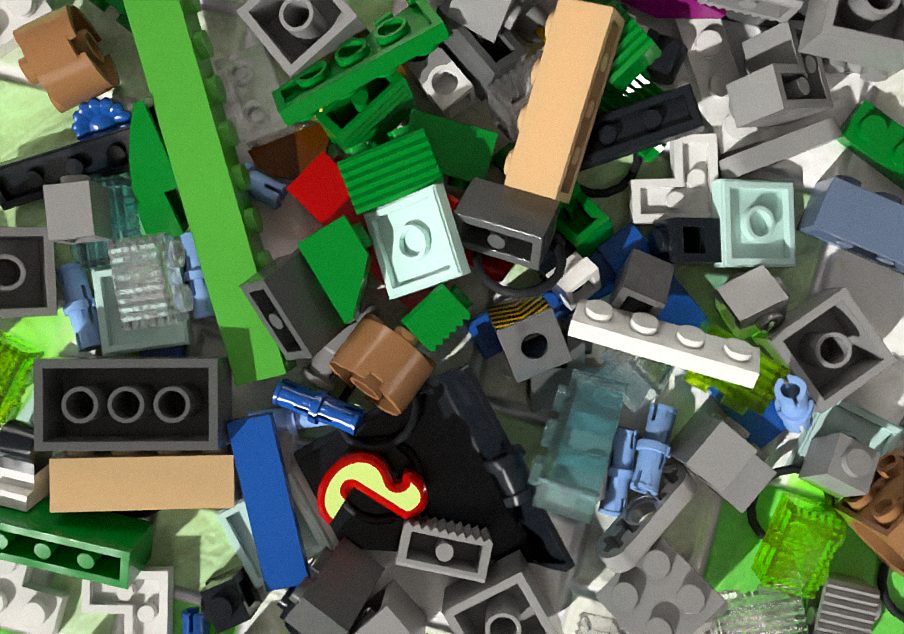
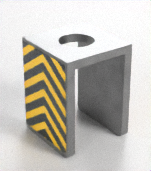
M542 294L526 298L510 297L485 309L517 383L572 361L553 309ZM532 333H539V334H541V335H538V336H536V337H533V338H531V339H529V340H526V341L522 342L523 339H524L527 335H529V334H532Z

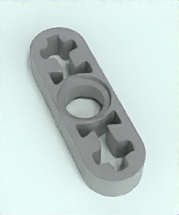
M836 116L718 161V171L721 178L737 179L842 138L843 135Z
M678 463L664 466L658 495L653 496L639 492L599 538L596 544V552L610 571L622 573L633 568L695 495L697 485L685 466ZM655 511L650 518L639 523L642 517Z

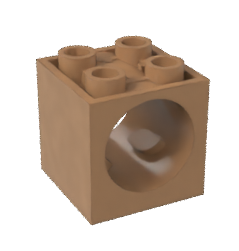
M895 448L892 452L880 457L868 495L843 497L833 508L882 563L904 577V451Z

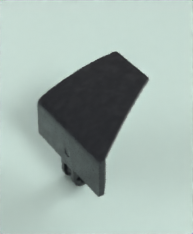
M466 363L454 367L427 380L419 390L422 404L419 423L410 437L403 442L415 452L423 467V478L427 486L428 498L425 509L420 513L421 517L428 515L432 519L436 516L438 521L444 518L447 523L453 520L455 525L461 522L463 526L470 524L472 528L478 525L480 530L486 527L493 542L491 560H500L520 549L527 563L537 564L562 572H567L575 567L567 548L538 496L544 489L541 480L533 477L523 458L526 454L523 446L510 443L469 364ZM412 401L400 415L399 413L398 416L389 414L378 407L366 412L359 430L353 436L359 440L375 436L394 438L403 431L410 420L413 408ZM338 428L293 453V457L316 500L319 485L326 472L351 447L345 441ZM397 448L378 453L387 460L396 479H400L403 476L405 468L413 469L408 457ZM355 487L352 488L348 495L351 503L364 513L374 516L394 513ZM342 505L330 523V527L338 542L345 536L360 549L397 552L404 518L391 524L373 525L357 520Z

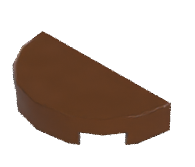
M317 123L247 152L254 163L269 175L284 180H295L322 151L326 154L328 153L331 140L320 123Z

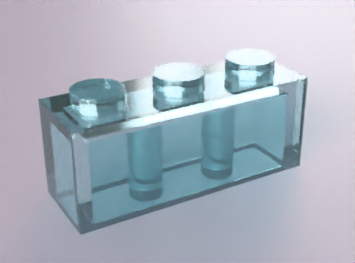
M575 368L573 369L569 385L559 384L552 407L553 411L560 412L558 420L551 418L547 420L541 446L548 447L546 457L536 455L528 481L529 484L537 486L533 506L588 524L591 523L600 497L628 384Z

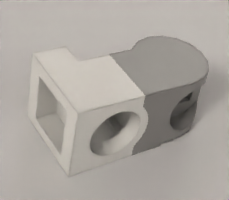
M438 47L428 55L416 56L401 64L410 78L436 108V112L440 117L454 120L476 102L473 84L442 48Z

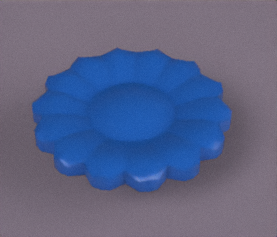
M94 97L90 99L89 103H81L79 110L74 112L73 119L75 122L72 124V129L77 133V139L131 122L132 114L124 110L120 102L113 103L108 97H104L101 100Z

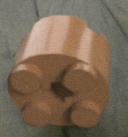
M69 4L59 7L13 30V36L24 54V57L18 60L23 74L33 85L41 83L47 91L50 101L60 113L73 109L81 103L89 101L91 98L98 97L120 84L119 75L111 55L103 56L97 44L102 41L101 37L87 17L76 6L72 5L69 7Z
M366 313L336 351L333 359L329 362V367L351 389L356 386L366 395L363 398L389 414L398 416L399 413L401 415L404 409L408 407L436 368V363L416 349L419 340L407 329L397 326L392 331L378 317L371 313Z

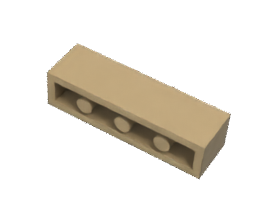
M558 0L555 11L549 14L545 25V38L547 40L542 57L536 60L531 73L533 87L528 104L522 107L518 116L517 127L519 135L516 145L508 153L505 160L504 174L506 179L504 185L569 204L625 24V20L614 7L580 0Z
M228 445L220 450L63 451L49 458L50 513L234 508L240 499V480L232 448H228Z

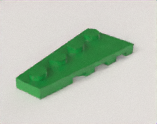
M406 0L408 7L395 16L390 11L385 12L374 20L376 29L366 37L355 38L351 36L338 45L339 48L336 50L332 61L329 63L325 60L315 61L271 92L278 113L287 127L296 122L308 121L316 116L321 108L336 100H345L352 97L361 86L376 78H385L392 75L401 64L410 59L432 53L441 42L450 38L442 19L426 0Z

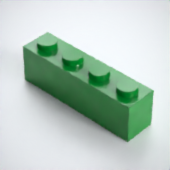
M44 497L27 512L0 505V560L128 590L151 558L154 522L108 511L50 513V498Z

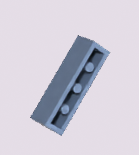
M835 175L816 183L796 230L904 275V205L901 204L902 199L890 193H873L861 188L862 183L859 180L846 175Z

